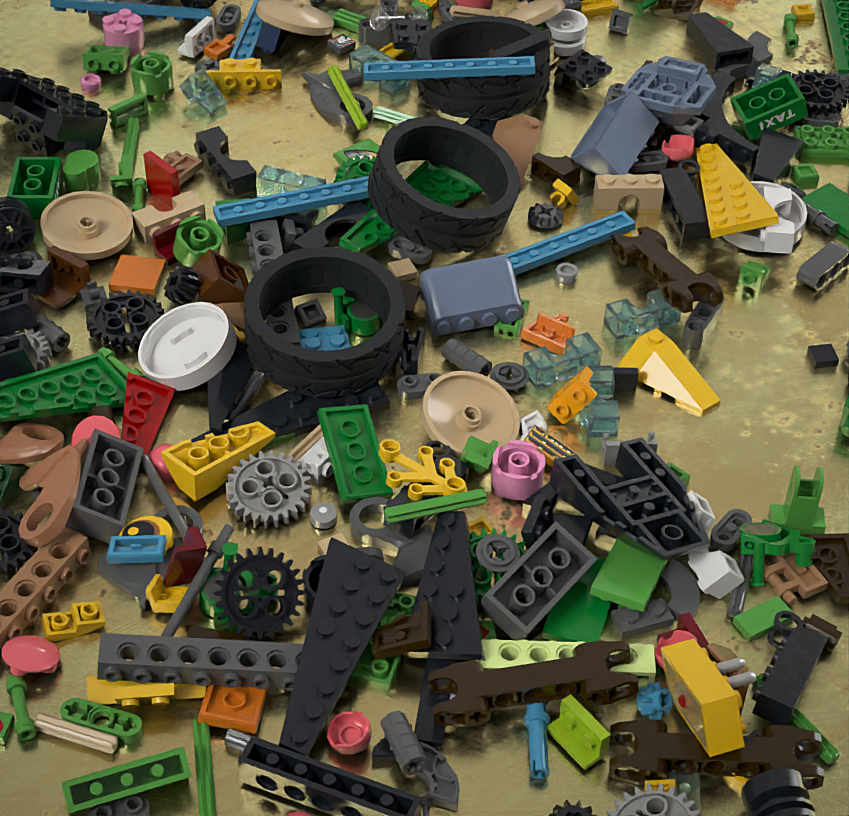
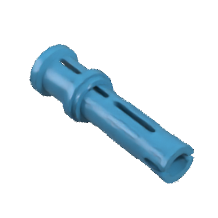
M549 701L526 705L527 714L524 717V724L529 731L530 776L535 779H544V775L546 777L550 775L547 725L550 724V716L547 713Z

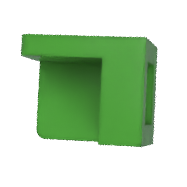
M470 436L459 460L470 465V470L482 474L489 468L499 442L493 440L490 443H486L474 436Z

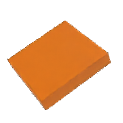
M121 255L108 284L109 290L126 293L128 290H131V293L140 291V294L145 295L148 293L155 296L167 266L166 260Z
M210 684L198 714V722L200 724L205 722L211 726L226 729L233 728L238 731L256 734L269 687L266 689L240 686L229 688Z

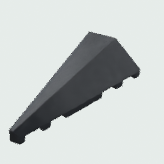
M237 340L235 350L228 363L218 374L208 380L209 429L215 436L222 434L223 429L221 426L224 420H229L231 406L237 405L248 383L247 375L249 371L255 369L246 349L248 344Z

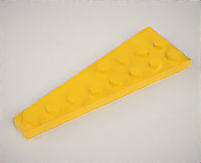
M717 143L704 144L699 148H695L698 164L700 165L699 171L711 238L779 224L777 212Z

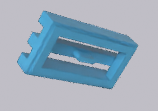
M166 535L111 536L107 554L108 563L164 562L163 554H165V545H167Z

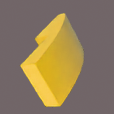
M100 601L72 603L71 611L42 614L41 619L45 638L51 642L90 633L105 626L106 623Z

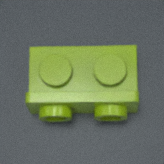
M571 694L562 699L560 717L547 725V732L583 769H587L607 755L611 734Z

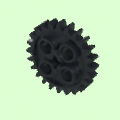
M806 69L805 73L798 71V75L794 73L791 75V78L805 98L808 115H811L812 112H815L816 115L823 112L827 116L828 112L835 114L836 110L841 112L842 108H846L847 104H849V84H845L846 80H839V75L833 77L832 72L825 74V70L819 73L816 69L813 72Z
M128 290L126 294L118 291L116 296L109 293L108 299L100 297L101 303L94 302V308L88 309L89 314H86L87 331H89L90 337H94L96 343L101 341L102 347L110 344L112 350L116 346H120L121 350H124L125 346H129L133 350L135 344L140 345L144 334L150 326L164 315V308H162L161 302L157 303L156 297L149 298L148 293L141 296L140 291L131 294V290ZM122 307L126 309L130 332H126Z
M0 507V576L3 575L8 580L9 573L14 572L16 574L19 571L18 567H23L27 560L34 555L33 552L38 550V547L30 546L20 538L18 529L23 513L20 512L14 516L13 509L3 513V509Z
M257 547L256 554L253 555L251 549L246 548V557L243 558L240 553H235L237 562L234 563L226 560L229 567L228 571L219 569L220 574L224 578L223 580L214 581V583L221 586V590L213 592V595L221 597V600L216 602L214 606L224 608L218 616L220 618L229 617L226 622L227 627L237 624L235 633L239 634L243 629H246L245 635L247 638H250L253 631H255L257 639L261 640L263 632L266 631L267 635L273 638V629L276 628L280 633H284L282 624L286 623L293 626L294 624L290 616H300V613L295 608L296 606H304L305 603L298 600V596L306 594V591L298 589V585L305 581L304 579L295 578L300 569H290L293 563L292 559L285 562L282 561L284 558L283 552L273 557V548H269L266 555H264L262 547ZM276 570L280 574V582L272 587L267 582V575L271 571ZM243 571H249L252 575V582L246 587L241 586L238 580L239 575ZM260 585L263 590H284V595H262L259 600L258 597L253 595L235 596L234 592L237 590L256 591ZM246 599L250 600L252 603L251 612L247 615H241L238 609L240 602ZM272 599H277L280 603V610L278 613L271 615L267 611V604Z

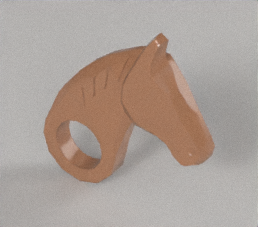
M19 423L8 434L0 438V464L42 461L62 449L64 442L63 433L45 424Z
M87 438L82 439L74 447L68 445L29 468L21 476L19 486L24 491L31 492L38 488H43L21 519L18 529L20 538L30 546L39 547L49 543L65 527L79 488L81 461L89 445ZM52 512L48 521L36 530L40 521Z

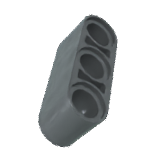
M831 241L801 265L796 279L815 290H819L849 265V249L835 241Z
M724 295L722 304L715 306L703 301L698 302L694 311L691 312L685 322L682 343L685 347L699 349L703 346L721 319L725 300Z

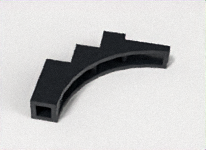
M718 70L710 76L716 85L715 96L700 115H694V117L704 121L696 129L694 147L699 148L704 144L717 143L729 158L752 168L756 165L759 147L739 135L727 122L722 110L725 102L733 95L736 78Z

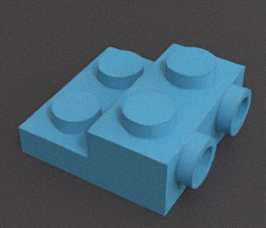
M344 325L298 330L300 347L324 351L351 347Z

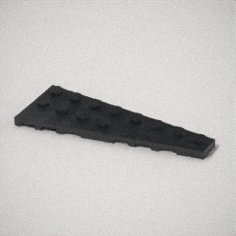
M379 382L358 393L339 397L338 395L334 397H311L297 394L296 391H286L223 423L221 426L223 432L219 435L227 434L230 428L259 421L274 431L275 437L295 433V436L313 431L320 425L317 415L319 408L367 404L371 414L390 408V400ZM209 430L191 439V441L196 442L204 440L205 435L211 434L212 432Z
M333 537L329 541L278 745L304 756L309 755L406 575L405 571Z

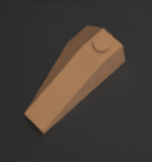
M526 114L497 121L492 134V141L498 143L508 153L514 162V166L517 167L520 175V185L544 124L537 118Z

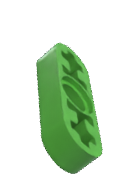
M70 698L61 705L60 713L63 720L117 736L119 743L134 744L143 736L142 721L135 714L80 698ZM100 716H106L110 719L103 726L94 724L95 719Z

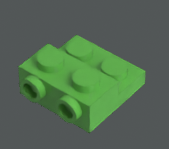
M90 45L82 53L83 70H89L90 73H101L102 70H109L112 74L122 73L127 68L130 46Z

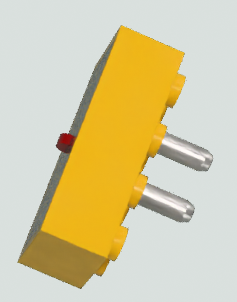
M694 638L661 647L667 688L673 696V704L709 757L745 747L743 734H746V726L739 712V708L743 706L742 699L738 690L733 689L755 682L756 675L754 672L748 671L728 678L726 675L722 676V674L742 669L745 666L744 659L737 657L720 663L711 661L707 650L704 647L701 648Z

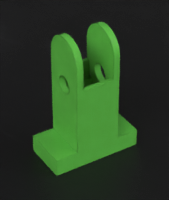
M794 465L784 505L770 504L769 518L771 522L790 529L799 530L800 533H825L824 507H818L824 485L823 467L816 468L814 479H801L800 466Z

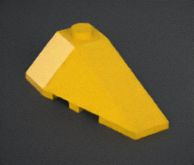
M657 328L638 337L617 366L620 368H638V385L641 386L643 383L654 388V392L660 395L664 392L674 397L677 403L701 414L720 404L721 400L676 344Z
M257 421L230 428L227 434L215 436L211 433L205 435L204 440L192 442L188 439L181 441L162 451L161 457L178 488L197 501L217 490L228 480V474H233L232 467H240V459L248 462L249 454L256 455L275 438V432Z

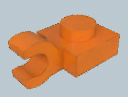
M228 34L223 40L215 39L203 47L204 55L213 60L219 59L220 61L232 52L235 46L232 42L237 37Z

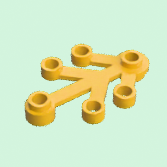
M385 439L380 442L378 454L383 462H396L412 471L388 472L386 478L387 486L399 488L402 482H431L434 484L421 485L413 483L409 485L407 494L409 499L420 501L424 495L447 496L467 492L465 481L455 474V462L452 459L442 458L439 462L438 471L445 475V478H443L436 472L433 461L434 450L431 447L421 446L418 448L417 459L423 463L422 466L401 454V446L397 441Z

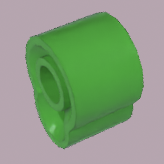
M77 150L67 155L66 163L62 168L65 188L68 193L88 191L100 183L99 160L95 152Z

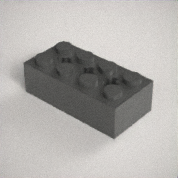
M95 428L88 439V449L81 461L79 488L65 527L110 544L111 536H118L124 528L144 448Z
M555 521L484 595L479 603V609L513 640H524L589 571L598 558Z

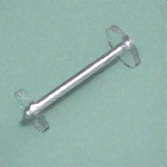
M415 6L410 13L413 14V20H428L427 10L423 6ZM375 7L370 13V24L375 31H383L386 29L388 21H391V19H405V16H388L387 11L383 7Z

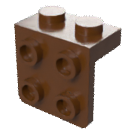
M52 246L47 252L49 261H51L54 282L43 296H32L56 309H60L78 296L80 290L87 289L86 283L91 282L88 263L69 254L65 250Z

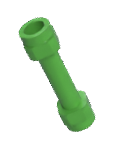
M792 13L784 16V27L787 28L786 45L790 49L796 48L799 44V36L795 33L797 20Z
M140 177L136 178L133 182L135 204L132 205V212L146 207L144 204V194L147 193V182L144 178Z
M106 347L98 350L115 370L126 378L128 372L146 378L137 368L132 370L115 357V352Z
M11 674L6 678L5 686L7 693L13 698L17 721L14 723V729L19 740L27 741L36 735V726L34 725V720L29 718L24 693L27 691V684L23 676Z

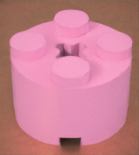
M121 9L119 13L103 17L106 46H130V54L138 52L143 48V43L145 42L143 20L139 15L131 13L130 9Z
M513 440L508 442L507 446L502 448L499 446L494 451L491 483L497 496L525 501L542 488L545 456L543 453L541 455L537 450V446L527 441Z

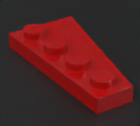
M128 372L121 439L144 448L142 455H148L176 389Z

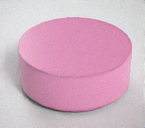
M86 74L80 79L81 88L85 91H96L102 86L101 77L97 74Z

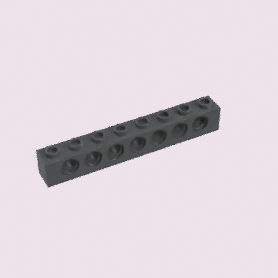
M277 220L250 222V232H246L247 245H252L248 246L249 258L254 260L251 261L252 275H255L265 264L283 255ZM290 299L275 308L265 319V323L280 338L293 345L300 346L293 302Z
M101 633L97 679L109 682L174 683L175 685L179 683L195 684L197 686L214 684L229 688L240 686L266 689L269 687L292 691L303 644Z

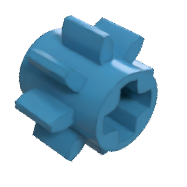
M660 682L648 683L647 687L640 688L636 703L642 715H649V719L660 720L662 716L670 714L669 710L673 706V696L667 687L661 688Z

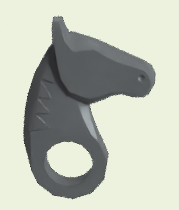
M329 70L320 74L303 71L301 75L309 84L310 98L316 108L323 115L338 123L356 126L350 114L342 110L346 106L328 75ZM340 70L349 88L363 83V76L359 70ZM353 93L360 108L363 109L362 112L367 121H369L373 115V102L366 96Z
M378 496L364 498L353 506L349 514L351 533L360 542L397 552L392 566L406 572L398 591L420 583L433 535L432 530L425 525L411 539H408L386 526L380 529L368 528L360 520L370 513L384 514L383 509L389 499Z
M177 505L185 522L191 525V527L198 526L203 536V521L198 512L187 506ZM165 508L154 515L163 518L169 523L173 522ZM181 537L174 538L173 546L166 550L167 554L164 555V562L109 564L107 560L108 552H106L98 560V572L125 594L140 601L139 608L145 609L150 603L146 598L147 586L155 574H162L164 580L173 550L176 547L182 546L183 539Z

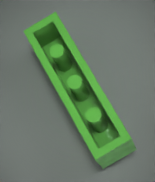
M183 746L60 782L67 811L72 813L192 776Z

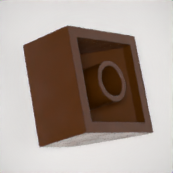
M209 248L191 267L201 275L200 281L202 285L199 287L200 292H198L200 298L212 304L244 302V294L249 285L244 268Z

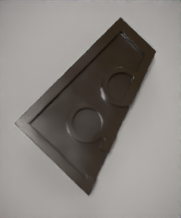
M849 533L800 534V536L812 538L816 541L815 553L812 554V564L827 580L828 591L838 604H849Z

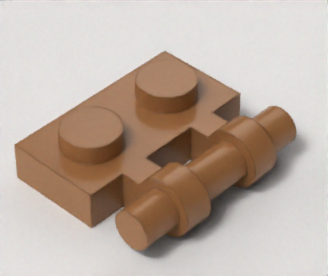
M177 150L173 153H168L163 158L164 161L178 170L179 186L203 168V160L188 153L181 156V153Z
M789 552L780 556L773 555L772 561L774 564L769 565L765 560V582L771 583L776 589L775 594L782 600H785L789 606L797 602L798 599L793 594L797 591L805 599L827 589V580L813 564L810 567H800L794 564L795 553ZM782 574L788 579L785 583L779 577Z

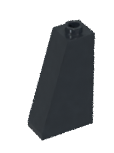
M707 12L688 15L686 32L714 70L734 64H751L754 46Z
M765 127L762 132L752 181H763L781 185L790 173L792 165H796L801 158L804 141Z

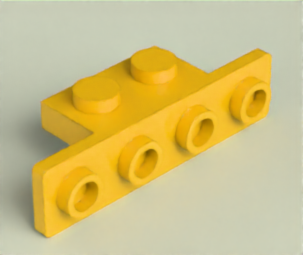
M227 58L220 60L219 70L199 71L201 91L282 88L281 70H261V59Z
M97 675L87 677V701L101 705L122 704V707L125 708L138 707L143 702H152V705H168L172 700L204 698L206 694V686H197L195 684L179 683L175 685L174 683H138L136 681L109 682L97 679Z

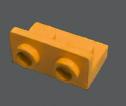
M585 366L558 390L546 406L562 424L567 423L597 396V392L590 386L591 383L589 382L594 372L588 366Z

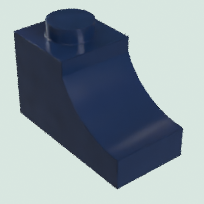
M262 22L256 46L261 47V51L269 54L280 51L283 41L290 35L291 31Z

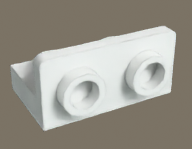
M206 16L185 35V42L177 49L178 53L195 58L203 50V47L211 43L215 39L214 18Z
M324 437L296 461H301L302 469L307 468L308 477H311V481L318 485L333 473Z

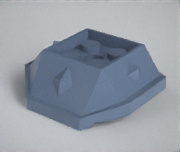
M664 56L658 59V62L638 68L622 87L621 96L632 91L658 121L681 126L694 115L702 113L715 96L716 85L708 74L705 64Z

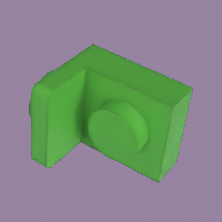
M122 154V162H118L119 175L110 176L112 188L118 190L133 187L134 182L131 154Z
M749 260L747 264L743 263L741 266L738 283L760 290L768 278L771 268Z

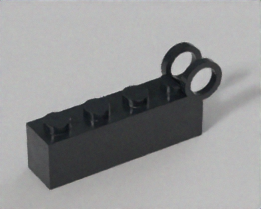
M683 160L679 162L678 168L660 169L658 174L662 175L664 184L663 202L682 241L707 239L710 230L705 204L701 202L698 190L696 189L698 180L695 175L699 173L700 165L693 160ZM690 165L695 167V170L687 171L682 166Z
M437 440L426 444V446L431 448L440 447L446 451L443 455L433 454V461L439 476L445 478V475L438 471L440 460L442 458H450L455 462L454 471L456 476L462 478L465 483L467 482L470 465L451 456L449 445H445ZM411 482L409 484L434 485L431 482ZM404 485L394 499H389L386 502L383 512L388 507L418 502L409 499L407 495L409 485ZM424 495L420 501L442 497L443 495ZM435 515L388 524L384 518L383 525L411 539Z
M780 611L775 615L773 621L775 627L769 631L767 636L769 644L776 648L770 662L773 668L767 666L761 679L764 686L758 683L751 700L756 702L753 714L776 725L787 726L820 659L828 638L802 627L803 622L795 613ZM779 619H791L796 623L797 627H786L781 624ZM774 634L783 635L780 643L774 639Z

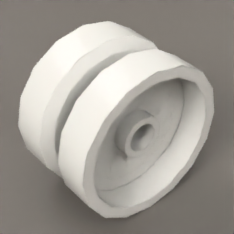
M563 9L555 16L544 21V30L549 28L552 33L551 42L555 43L554 53L559 56H573L581 49H585L588 20L584 14L572 9Z

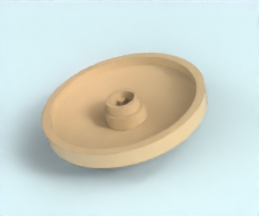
M260 0L257 3L256 14L258 17L284 30L313 36L328 35L333 30L334 20L328 14L303 1Z
M525 0L516 4L517 8L502 17L518 19L535 26L561 12L566 5L564 0H535L529 3Z
M95 191L73 192L55 199L44 209L40 219L41 235L44 242L50 248L56 246L82 260H96L111 256L128 244L133 234V217L129 208L122 201L111 195Z
M470 371L445 373L428 386L421 401L420 415L428 436L432 441L437 440L445 445H449L451 448L450 455L460 459L467 439L470 436H474L486 443L496 440L499 442L497 448L499 446L501 448L507 446L508 442L516 440L518 436L520 417L515 402L501 385L482 374Z

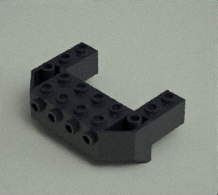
M0 67V115L13 120L12 107L16 105L44 120L41 133L55 141L65 142L64 149L70 153L77 150H90L94 152L100 147L108 121V113L99 107L100 104L84 100L85 96L69 92L70 89L68 87L56 85L55 81L50 78L43 77L41 79L25 74L26 72L19 69L10 71Z

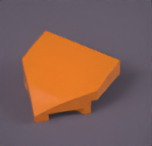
M538 313L537 321H533L523 328L520 338L562 356L574 344L576 329L569 324L567 313H560L556 317Z

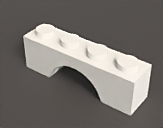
M764 187L762 196L777 212L779 224L759 228V243H763L764 252L792 254L795 235L794 222L787 221L790 216L792 202L791 189Z
M691 490L687 493L690 501H693L695 515L698 520H701L708 536L709 530L716 518L708 501ZM708 548L688 554L690 558L688 563L692 570L696 572L699 578L697 581L698 586L705 594H711L721 599L745 581L736 560L720 550L709 553Z

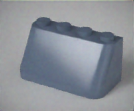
M631 91L610 101L600 110L571 154V159L581 164V167L597 175L629 174V169L638 160L637 156L646 148L648 139L654 135V129L659 121Z
M495 256L425 270L419 277L420 307L431 337L492 326L497 321L508 323L523 318L524 310L514 269L510 259L506 256Z

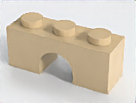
M661 174L596 175L593 197L596 210L618 209L619 201L628 195L637 197L639 209H661L664 184Z
M190 190L172 197L173 210L161 212L152 205L132 212L134 231L146 245L153 243V233L188 216H201V219L206 220L205 204Z

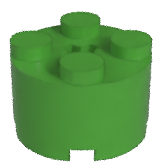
M156 51L147 52L148 55L142 57L141 54L136 55L130 62L134 92L136 94L143 92L146 95H152L154 98L164 97L165 93L174 85L172 62L169 60V56Z
M191 216L182 220L177 228L173 246L176 259L182 265L192 267L209 248L219 254L223 237L220 226L209 218L208 221L201 219V216Z

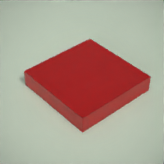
M150 150L143 154L147 189L173 208L172 197L180 195L178 170Z

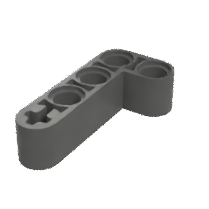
M399 0L380 1L379 16H398ZM375 18L359 20V41L368 45L390 44L393 42L390 27L391 21L377 22Z

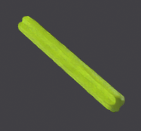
M337 65L329 66L328 75L357 129L360 131L366 130L368 128V121Z

